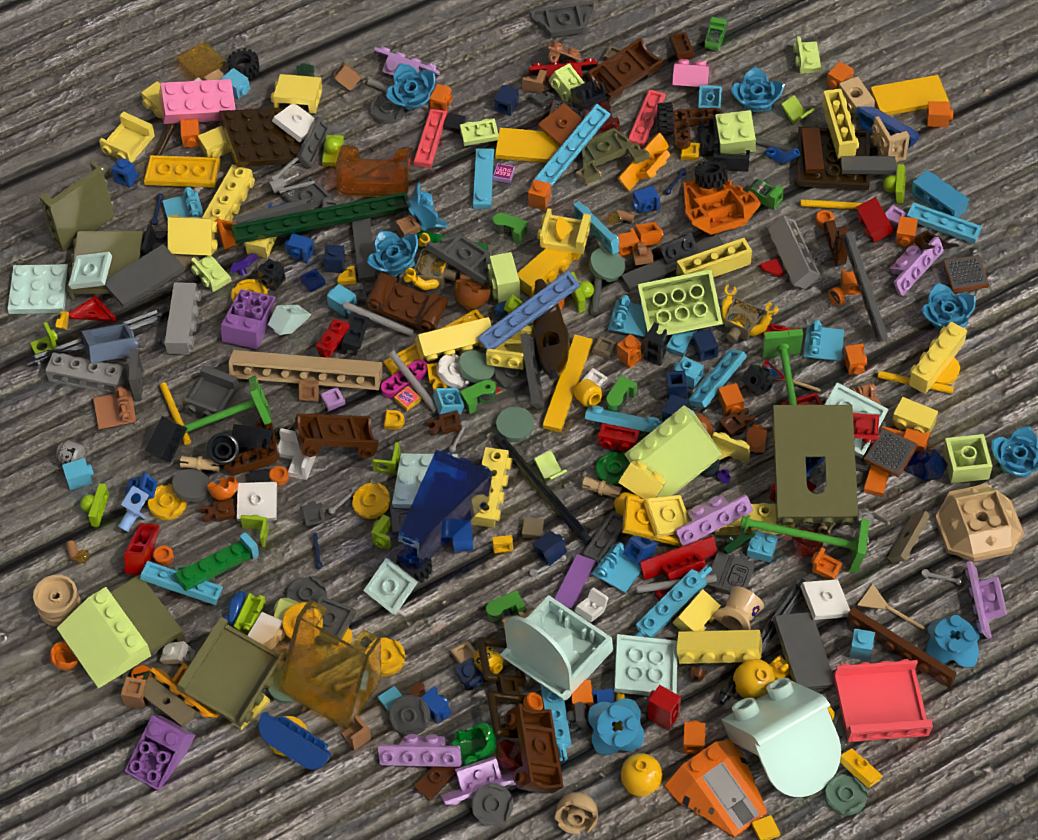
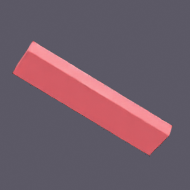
M650 89L647 92L628 137L629 141L640 145V148L644 149L657 119V104L664 102L666 93Z
M430 109L415 155L414 166L432 167L443 132V125L448 115L447 111Z

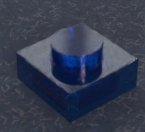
M316 268L300 276L301 282L310 293L326 285L325 279Z

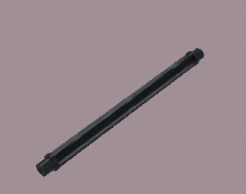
M166 307L160 310L158 308L118 324L126 323L129 329L134 330L163 319L162 317L169 315ZM83 337L33 355L25 360L27 366H38L50 361L53 353L70 354L83 349Z
M496 433L493 439L496 441L497 446L502 450H508L512 463L574 532L578 539L588 545L592 541L589 532L510 444L506 437Z
M801 579L798 584H795L774 616L790 614L792 608L803 595L800 586L803 582H807L806 580ZM774 616L761 633L762 652L777 632L773 622ZM734 673L717 698V702L721 705L730 700L736 691V684L733 681Z

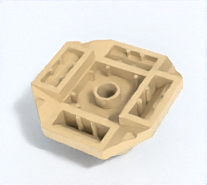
M988 484L949 491L935 517L946 552L972 562L1012 554L1024 535L1012 501Z

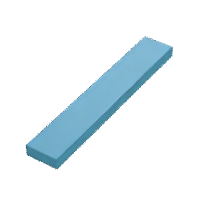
M596 103L534 179L550 183L552 187L611 114Z

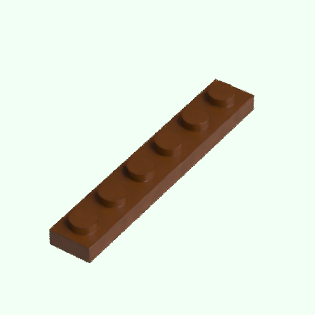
M852 607L848 612L847 623L853 629L875 632L874 641L883 645L886 650L896 653L902 660H917L916 667L919 671L932 676L941 685H946L949 688L952 686L957 672L856 608Z

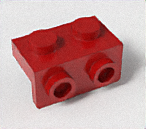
M333 319L316 345L320 357L330 358L350 327L348 322Z
M853 412L854 440L855 438H860L863 442L870 443L874 442V439L879 440L880 415Z
M602 423L600 432L597 435V446L605 449H616L626 453L638 443L640 430Z

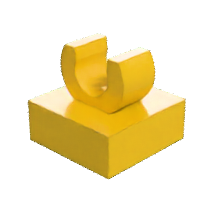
M780 655L769 664L775 673L776 680L788 678L791 675L789 665Z

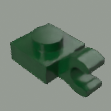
M741 527L740 534L736 537L732 535L724 541L726 545L722 548L727 554H730L746 540L753 538L755 533L752 532L750 535H746L744 528Z

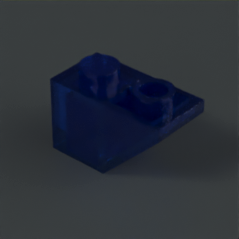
M936 449L914 452L903 471L925 481L941 479L948 463Z

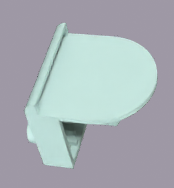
M548 595L528 617L512 616L505 622L507 648L500 656L561 699L567 700L578 686L613 651L612 637Z
M780 678L768 684L766 687L768 693L758 699L745 698L736 702L732 706L733 713L721 720L729 739L733 743L759 756L769 781L776 789L789 796L805 797L823 789L834 777L840 763L841 744L827 710L830 706L828 700L822 694L795 683L789 678Z

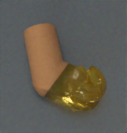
M616 210L608 215V221L611 224L621 221L633 223L635 214Z
M68 541L66 543L71 560L79 563L88 561L90 554L87 550H77L75 541Z

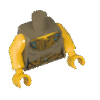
M423 233L420 235L421 238L418 239V246L426 247L427 242L430 241L429 235ZM423 248L415 268H407L405 271L406 275L403 278L405 282L412 281L414 287L428 291L443 288L446 279L456 281L458 271L450 269L448 262Z
M729 284L726 285L725 292L727 296L722 303L721 318L722 323L725 324L724 330L728 333L726 335L727 340L735 343L738 338L747 341L751 337L766 331L772 320L771 316L778 313V307L775 306L774 310L770 311L772 303L769 302L766 304L765 311L736 297L732 299V296L737 293V289L734 287V291L728 293Z

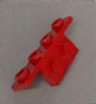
M593 58L584 59L583 62L568 60L564 64L550 62L549 65L543 66L542 63L532 64V67H529L528 72L539 73L540 70L547 71L548 87H552L549 78L554 71L570 63L582 79V68L597 67L598 60L594 61Z
M709 536L644 559L639 563L645 580L664 574L669 580H677L686 575L691 569L699 572L706 566L704 559L717 555L718 551L714 537Z

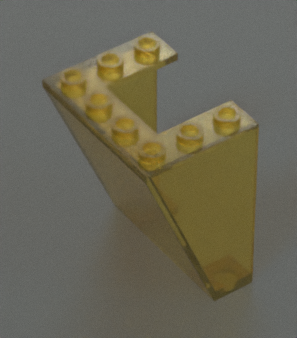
M309 599L296 618L278 690L339 726L348 729L354 722V716L359 715L381 683V639L363 629L352 645L317 626L328 610ZM314 608L319 611L316 617H314ZM364 638H369L373 643L370 647L365 648L361 646L360 641Z

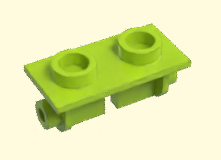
M248 593L233 627L248 636L266 603L265 597L262 595L255 597Z

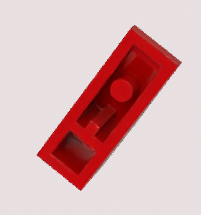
M140 523L124 552L125 573L135 576L141 575L147 561L151 562L160 525Z

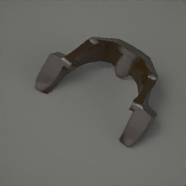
M926 230L915 236L914 243L921 251H927L935 248V246L928 245L925 241L929 243L934 237L938 236ZM939 238L943 249L959 247L957 243H948Z

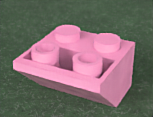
M679 59L678 62L674 63L672 85L700 87V84L708 85L710 64H706L707 61L696 60V63H689L687 59Z

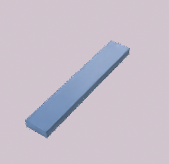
M568 270L478 336L479 341L486 350L496 349L578 289L580 284Z

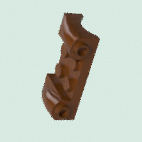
M640 37L597 67L591 69L587 74V82L596 80L598 90H600L599 83L603 82L606 96H608L606 101L611 103L620 97L625 89L643 77H650L660 70L663 60L652 55Z
M380 271L366 299L365 308L426 333L436 330L449 299L431 293L430 296L397 283L396 277Z
M297 414L295 418V433L300 451L304 456H316L320 453L322 446L355 447L357 456L368 459L376 453L379 441L373 437L370 416Z
M522 704L516 705L507 712L504 718L509 730L518 731L523 766L519 767L514 773L513 781L519 789L555 793L562 789L564 785L552 711L550 709L528 710Z

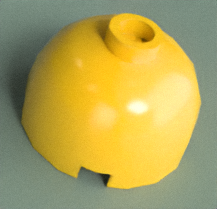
M760 659L743 662L735 670L733 681L736 684L735 689L744 699L754 698L756 700L767 694L766 687L776 680L772 667Z
M637 753L624 761L621 768V783L627 789V792L637 797H646L659 789L662 782V769L659 762L653 756Z

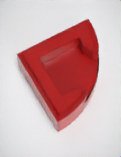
M777 258L760 263L759 268L764 273L767 272L775 277L784 276V271Z

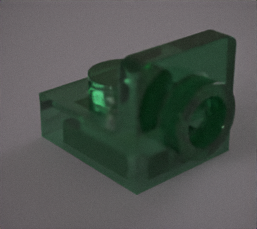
M301 63L300 66H296L297 76L315 77L314 65Z

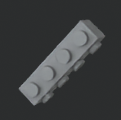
M783 215L768 228L771 234L770 238L776 245L777 254L782 258L783 267L790 276V282L794 286L806 289L821 275L795 220Z
M174 282L165 337L167 354H190V348L194 346V336L192 335L193 332H196L195 316L198 317L199 314L197 302L201 300V291L197 289L196 283Z
M53 353L45 370L50 382L115 394L116 388L124 386L127 379L124 366L104 363L102 361L91 363L89 359L84 357H73L64 353Z

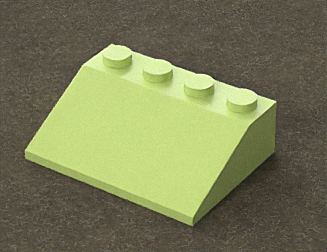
M711 269L638 284L647 332L654 322L659 324L657 334H662L663 330L667 329L666 336L723 324Z
M683 406L626 452L625 456L630 463L634 460L636 462L639 460L648 466V470L651 472L656 471L664 477L663 480L667 482L657 497H665L676 494L723 456V454L696 414L686 406Z
M107 587L88 597L57 627L58 632L98 689L151 657L148 644Z

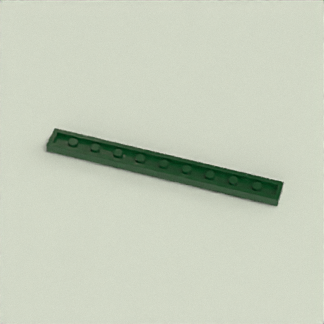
M406 192L235 224L231 225V231L236 244L409 211V206L406 203L409 198Z

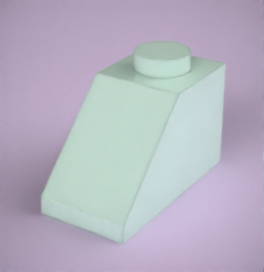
M277 305L268 325L278 335L292 334L311 314L299 305Z

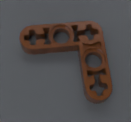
M711 107L677 109L673 111L675 146L679 149L689 148L691 145L689 126L699 125L701 118H703L704 123H708L710 116L723 114L722 110Z
M830 220L824 222V233L836 266L846 265L848 254L842 236L849 232L848 227H836L835 221Z
M262 418L258 419L255 423V427L264 428L265 426ZM272 422L266 424V429L274 431L269 448L264 449L263 439L260 450L253 449L238 454L233 462L224 465L229 475L233 476L275 463L279 459L280 453ZM256 457L255 461L247 462L250 458Z

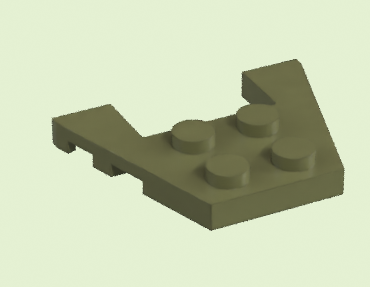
M615 128L595 135L582 150L585 183L588 184L601 179L600 173L596 168L598 165H603L628 153L635 164L650 159V154L647 150H642L637 143L629 141L627 136Z

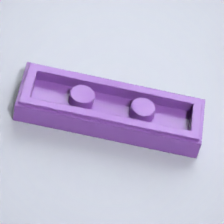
M577 554L555 600L573 610L595 566V560Z

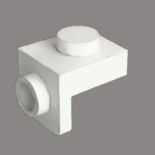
M592 588L588 598L576 606L575 613L591 623L604 613L609 598L597 589Z
M184 641L168 643L163 648L160 662L164 665L178 663L190 665L194 659L195 650Z

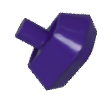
M722 469L716 473L723 483H728L731 480V476L728 474L729 470Z

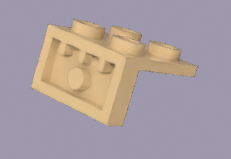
M875 117L874 124L872 125L871 143L873 146H876L878 155L895 156L896 162L906 160L910 138L908 132L905 131L890 136L880 117Z

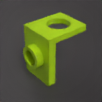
M795 95L781 104V107L793 124L814 111V108L806 112Z
M47 322L43 323L47 336L30 343L35 354L57 347L55 340H58L55 330H51ZM40 343L47 344V348L42 351L38 350L37 346Z
M395 442L392 461L372 460L374 472L397 473L402 454L400 453L399 442ZM377 465H386L388 468H380Z
M551 450L534 458L545 482L567 472L566 469L561 471Z
M241 515L242 528L261 530V546L265 547L269 531L267 517Z

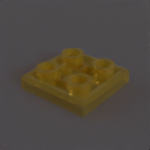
M205 41L177 57V62L194 79H203L208 74L225 65V60Z

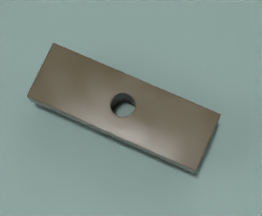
M926 511L912 513L888 556L892 563L904 562L910 557L912 547L918 542L921 531L927 526L926 522L930 515Z
M153 677L147 680V687L143 698L177 725L184 728L197 715L193 708Z

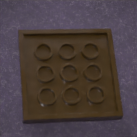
M286 107L219 111L218 116L237 167L288 164L296 158L301 148L300 142L272 122L274 116Z
M798 127V150L800 156L797 157V187L869 190L870 174L841 173V158H837L829 128H820L824 173H806L801 129L814 127ZM855 130V137L858 138L859 149H856L855 156H870V130Z

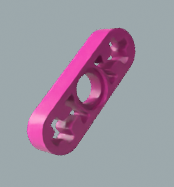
M415 360L407 366L418 382L428 375L427 362L424 360ZM401 371L381 384V392L385 398L392 399L407 386H412L409 381H400V378L404 376Z

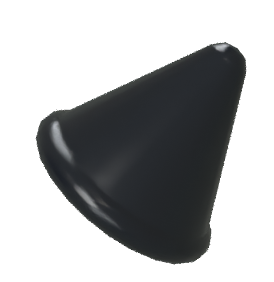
M221 432L209 439L206 449L209 458L214 463L226 465L237 458L240 447L238 440L232 434Z

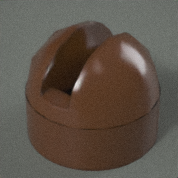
M691 666L689 678L693 681L694 676H697L696 682H701L705 677L706 670Z

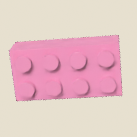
M231 79L167 82L160 85L159 96L163 124L181 123L180 120L197 118L199 122L220 121L219 111L236 110Z

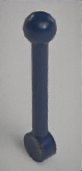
M685 168L680 169L676 179L669 188L664 190L666 195H670L675 184L682 176L686 175L687 170Z
M161 193L157 195L158 202L155 215L151 219V223L154 226L159 223L157 219L161 200L164 199V195Z
M313 533L316 554L315 567L321 569L323 564L320 562L317 533Z

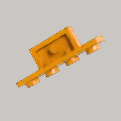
M661 133L656 134L643 149L649 152L650 159L637 164L632 161L618 177L626 191H630L639 180L653 178L657 174L656 171L666 164V160L670 156V153L667 151L669 144Z
M187 663L181 665L173 678L162 669L151 668L150 671L155 674L154 678L157 681L168 684L170 686L169 690L174 694L182 695L184 697L183 701L191 707L196 706L199 709L198 713L207 719L219 716L216 712L177 690V684L189 667Z

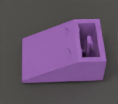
M241 289L221 324L222 342L258 349L264 338L276 297Z
M152 715L125 772L159 791L187 754L196 735L163 716Z

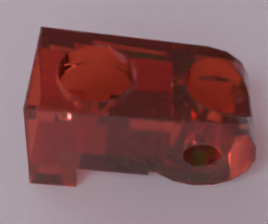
M608 102L598 103L599 106L611 114V105ZM611 114L601 126V133L612 128L620 132L618 117L613 118Z

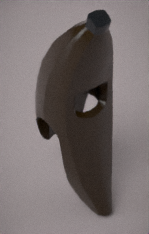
M543 279L535 281L534 295L548 286ZM557 303L533 321V335L537 357L541 368L549 376L550 380L559 378V375L566 368L569 357V332L563 322L561 310Z

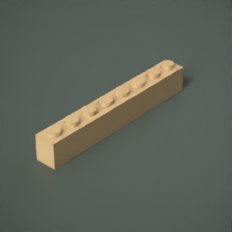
M233 350L229 359V374L239 379H248L256 375L257 380L299 383L300 380L319 381V385L379 390L382 381V362Z

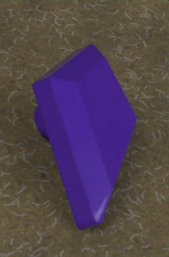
M251 253L233 261L231 266L232 273L239 271L241 276L247 274L246 267H249L258 259L257 254Z

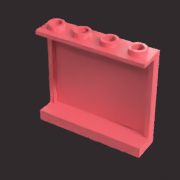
M903 659L899 662L882 661L871 664L863 662L858 665L841 664L836 667L833 678L847 742L929 736L933 725L931 719L926 717L915 671L918 663L917 660Z

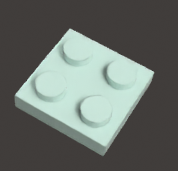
M102 252L76 256L69 281L71 289L105 285L112 260L111 253Z
M385 558L363 591L389 612L396 615L418 581L390 559Z

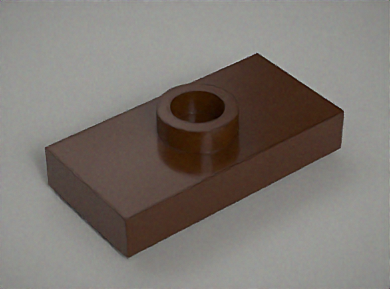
M686 32L669 36L677 60L695 57Z
M433 766L414 785V789L430 802L456 776V768Z

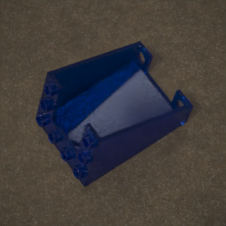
M436 450L398 534V541L405 544L403 551L399 552L398 561L420 569L489 503L493 471H490L484 465L477 466L472 464L466 458L459 459L454 457L448 451Z

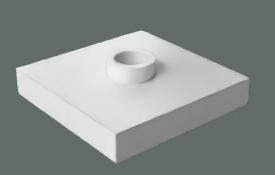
M291 104L274 116L272 122L300 142L306 138L315 118L297 104Z
M277 482L239 483L237 492V521L241 522V515H259L267 517L268 521L277 520Z
M838 579L803 582L800 587L813 620L848 617L850 608Z

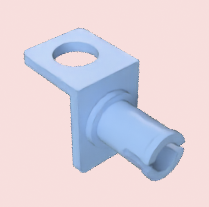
M135 486L131 487L121 504L126 508L127 512L120 524H118V527L129 532L137 517L146 519V516L139 511L149 496L147 493ZM135 493L141 496V500L137 504L131 502V497Z

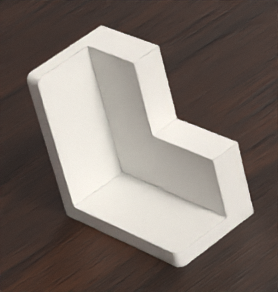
M281 428L279 431L281 440L278 445L280 457L292 460L288 475L307 480L316 456L308 457L302 455L295 431Z

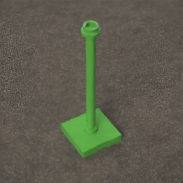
M802 329L764 332L762 357L781 356L789 405H797L788 355L800 354L803 331Z
M256 375L248 378L252 395L250 397L251 400L184 425L188 428L186 433L251 407L258 409L264 425L271 423L270 407Z
M750 515L742 516L740 527L744 528V530L751 527L850 548L852 552L849 572L857 574L866 554L870 520H861L852 540L752 520Z

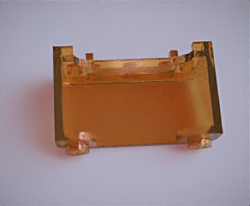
M342 145L336 161L337 190L345 196L381 197L402 192L408 193L413 156L412 147L397 149L395 160L360 159L359 150L356 147Z

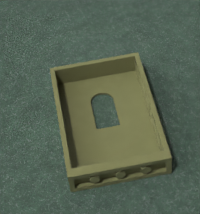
M773 405L772 428L776 523H781L785 526L792 525L793 523H801L805 526L812 525L813 523H821L822 525H832L833 523L852 525L856 523L858 502L852 405ZM805 457H825L826 489L820 494H814L807 488Z

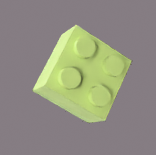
M751 110L715 115L720 153L740 154L746 153V150H750V152L756 151V138Z
M512 252L490 256V264H487L489 285L493 288V300H497V303L507 301L511 294L520 300V281Z
M984 434L945 438L943 455L950 483L987 480L990 478L992 463Z

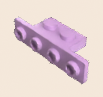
M383 46L374 48L375 52L387 57L382 72L388 75H394L399 63L410 65L417 72H420V69L433 71L436 75L440 74L436 69L437 66L431 63L424 65L417 58L411 57L410 60L405 58V54L396 52V54L391 53L390 49Z
M934 237L928 243V245H934L935 248L927 251H921L918 246L911 245L890 267L892 274L899 275L894 281V285L900 296H903L944 251L939 237Z
M746 494L730 502H727L723 495L715 496L708 502L697 505L688 511L687 514L691 522L677 528L675 531L683 546L753 512V508Z
M968 561V569L965 572L968 580L971 581V587H969L970 594L975 599L973 609L979 618L977 627L980 634L983 633L987 639H990L992 636L988 621L1007 615L1000 580L996 576L980 582L977 568L971 561Z
M409 734L403 737L399 745L380 744L378 747L380 765L460 767L462 764L460 746H445V736Z
M495 756L457 768L455 771L460 789L442 794L441 798L445 805L452 806L460 803V800L471 799L474 792L481 785L487 783L513 786L515 785L513 775L516 770L501 775Z

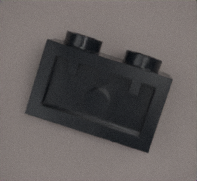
M148 224L147 230L144 231V242L141 244V253L144 256L163 244L168 249V231H154L152 224Z
M692 233L683 234L653 248L655 255H662L666 264H670L698 250Z

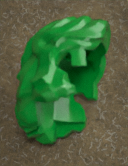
M475 723L472 727L467 728V731H456L454 733L456 739L451 743L452 746H460L461 767L488 759L496 749V737L492 727L487 723Z

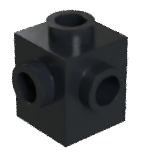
M268 258L258 269L260 283L273 291H276L286 279L284 266L278 261Z
M751 364L740 380L748 386L747 389L751 393L765 394L772 388L775 378L766 367Z

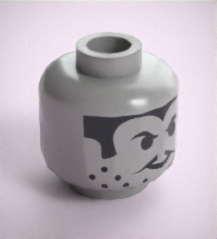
M71 440L62 442L56 452V456L62 464L82 458L86 460L87 457L84 446Z

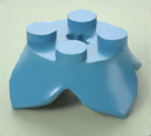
M399 63L393 75L394 85L387 89L386 97L392 103L404 106L407 110L423 106L429 101L434 89L435 72L430 70L417 72L414 67Z
M754 66L745 73L742 84L735 83L732 85L731 92L741 103L744 111H769L772 104L782 95L785 84L776 80L769 82L767 75Z
M417 183L414 192L406 203L412 216L418 218L420 227L425 231L430 228H446L449 226V223L439 218L438 213L433 210L432 194L420 191V183Z
M379 230L374 242L376 252L369 255L367 263L374 269L383 271L393 277L405 272L407 268H412L415 265L414 257L418 249L417 234H406L403 238H399L393 232Z
M936 283L929 292L928 304H924L922 307V314L939 332L944 326L947 327L950 322L964 327L968 324V317L975 309L976 296L968 293L954 295L948 286Z
M1029 426L1015 430L1008 439L997 437L991 441L992 452L1000 463L1001 471L1012 476L1028 478L1032 472L1038 470V438Z
M959 615L937 619L930 623L928 633L931 637L926 648L928 655L942 664L954 660L962 667L971 668L975 666L979 656L977 641L980 638V634L973 624L962 619Z
M623 698L614 703L599 702L590 707L588 720L594 730L592 744L597 753L611 755L619 750L634 751L642 746L644 730L640 724L641 711L634 700ZM620 721L622 723V730L613 731L612 728L614 726H612V723Z

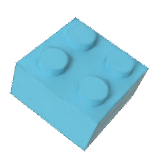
M700 84L698 108H721L722 85Z
M458 388L435 389L433 399L439 414L456 410L461 414L464 403Z
M754 530L755 536L750 540L747 557L771 563L778 536Z

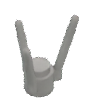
M294 158L277 174L271 176L272 180L268 182L275 194L278 192L282 194L286 191L315 183V181H309L286 187V183L298 177L299 173L283 179L282 176L279 177L298 161V158Z
M866 508L858 509L857 520L859 523L862 519L870 520L869 526H871L874 519L890 525V521L879 516L876 512L871 513Z

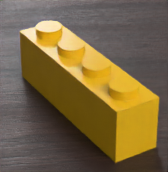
M546 248L517 273L520 289L532 298L537 279H543L546 284L553 282L557 275L562 271H566L573 261H577L582 254Z

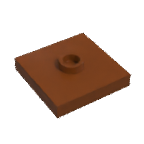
M563 103L542 120L538 126L561 147L583 119Z

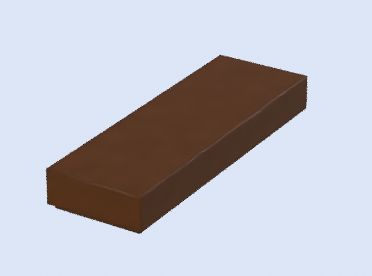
M802 128L805 172L824 173L820 128Z

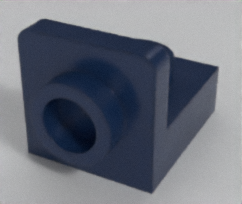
M469 658L453 669L466 690L471 687L475 690L484 684L483 673L474 664L472 658Z

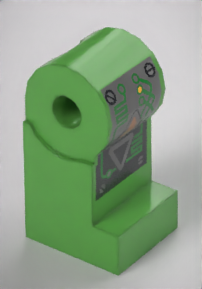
M711 17L705 41L706 49L719 51L726 33L727 19Z
M755 179L747 189V193L751 191L761 204L775 210L783 200L784 188L778 185L773 187L761 179Z
M498 213L493 217L494 231L496 233L513 237V242L521 243L528 232L526 220L505 213Z
M620 376L607 395V410L620 413L629 396L634 398L637 394L638 383Z
M492 380L481 381L460 391L462 401L469 414L476 411L477 405L493 401L496 398V385Z
M517 590L490 601L486 606L487 619L491 623H500L502 619L515 613L518 615V612H526L525 604Z

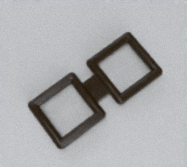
M479 637L477 638V646L483 678L486 681L496 682L498 691H489L487 693L494 735L519 739L517 730L501 728L496 700L523 704V699L526 695H520L518 685L523 686L526 684L525 673L515 667L517 676L491 673L486 646L506 649L507 643L506 640Z

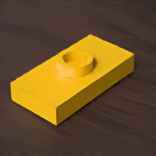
M851 748L841 755L840 763L867 788L879 782L883 777L854 749Z

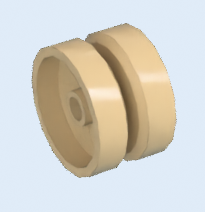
M51 575L44 578L37 584L33 592V600L40 618L51 626H59L82 604L75 583L64 575Z

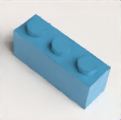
M926 170L913 181L911 194L934 210L957 218L967 211L969 199L930 171Z

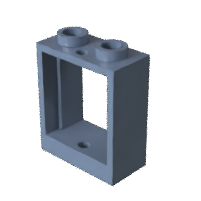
M126 323L82 331L84 349L91 363L130 356V349L138 347L136 336L134 337L133 330L129 329Z

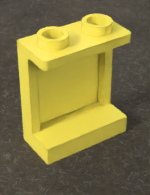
M280 74L278 81L275 82V92H272L271 102L274 103V108H279L280 103L308 105L309 113L316 114L322 94L321 77Z
M123 111L120 115L121 124L107 140L101 138L99 143L104 154L111 155L117 159H127L132 163L155 135L152 124Z
M548 208L546 215L543 214L542 229L539 228L537 239L540 240V247L583 254L591 227V215L583 214L582 220L562 217L574 229L559 242L555 235V222L560 216L552 215L551 209Z
M171 214L168 217V250L172 254L212 255L217 251L218 242L215 240V233H217L218 229L215 217H179V215Z
M527 325L496 349H487V365L524 370L525 360L520 335L527 333L534 339L533 326Z

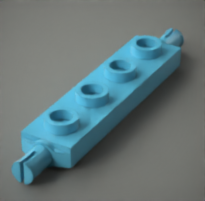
M706 564L700 572L691 569L636 624L638 633L635 636L654 638L707 585L705 577L712 571V568Z
M541 685L545 710L550 709L552 711L559 760L563 761V753L564 760L566 761L568 759L566 748L572 746L565 702Z

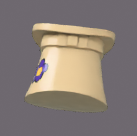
M733 586L730 590L726 606L716 610L713 617L730 630H751L750 621L763 610L764 604L757 595L748 589Z

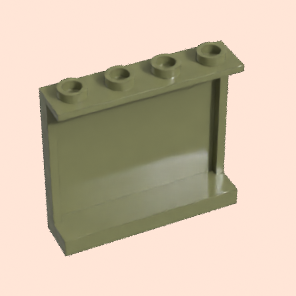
M92 160L90 161L92 172L52 199L45 192L39 196L52 242L63 252L73 246L74 238H77L78 231H94L115 216L113 211L114 205L110 199L111 194L107 188L108 182L104 176L105 171L101 165H96Z
M78 231L77 238H74L73 241L75 251L71 254L72 267L69 268V277L71 278L76 256L110 252L112 260L107 278L144 256L141 253V244L144 242L143 231ZM67 282V293H70L72 300H75L76 293L110 294L104 286L71 289L69 282Z
M139 574L110 593L148 644L150 654L173 640L181 642L185 638L180 626L146 581L140 580L141 575ZM124 673L121 674V677H122L123 679L125 678V674H124Z
M220 617L177 684V690L242 727L244 722L248 723L254 712H252L254 706H259L263 700L264 695L262 693L265 688L269 689L275 680L273 677L275 672H280L286 662L284 661L285 653L281 652V654L274 652L229 626L228 620Z

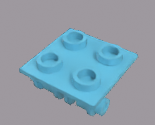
M190 187L184 189L183 196L162 200L167 219L171 214L179 215V217L202 218L204 215L198 192L194 193V190Z
M627 295L620 297L619 300H616L608 330L645 337L647 328L642 305L630 303L629 296Z
M814 320L811 326H807L803 357L841 361L844 330L824 328L819 320Z
M619 542L612 545L592 572V575L626 593L641 573L640 564H635L623 555L625 545Z

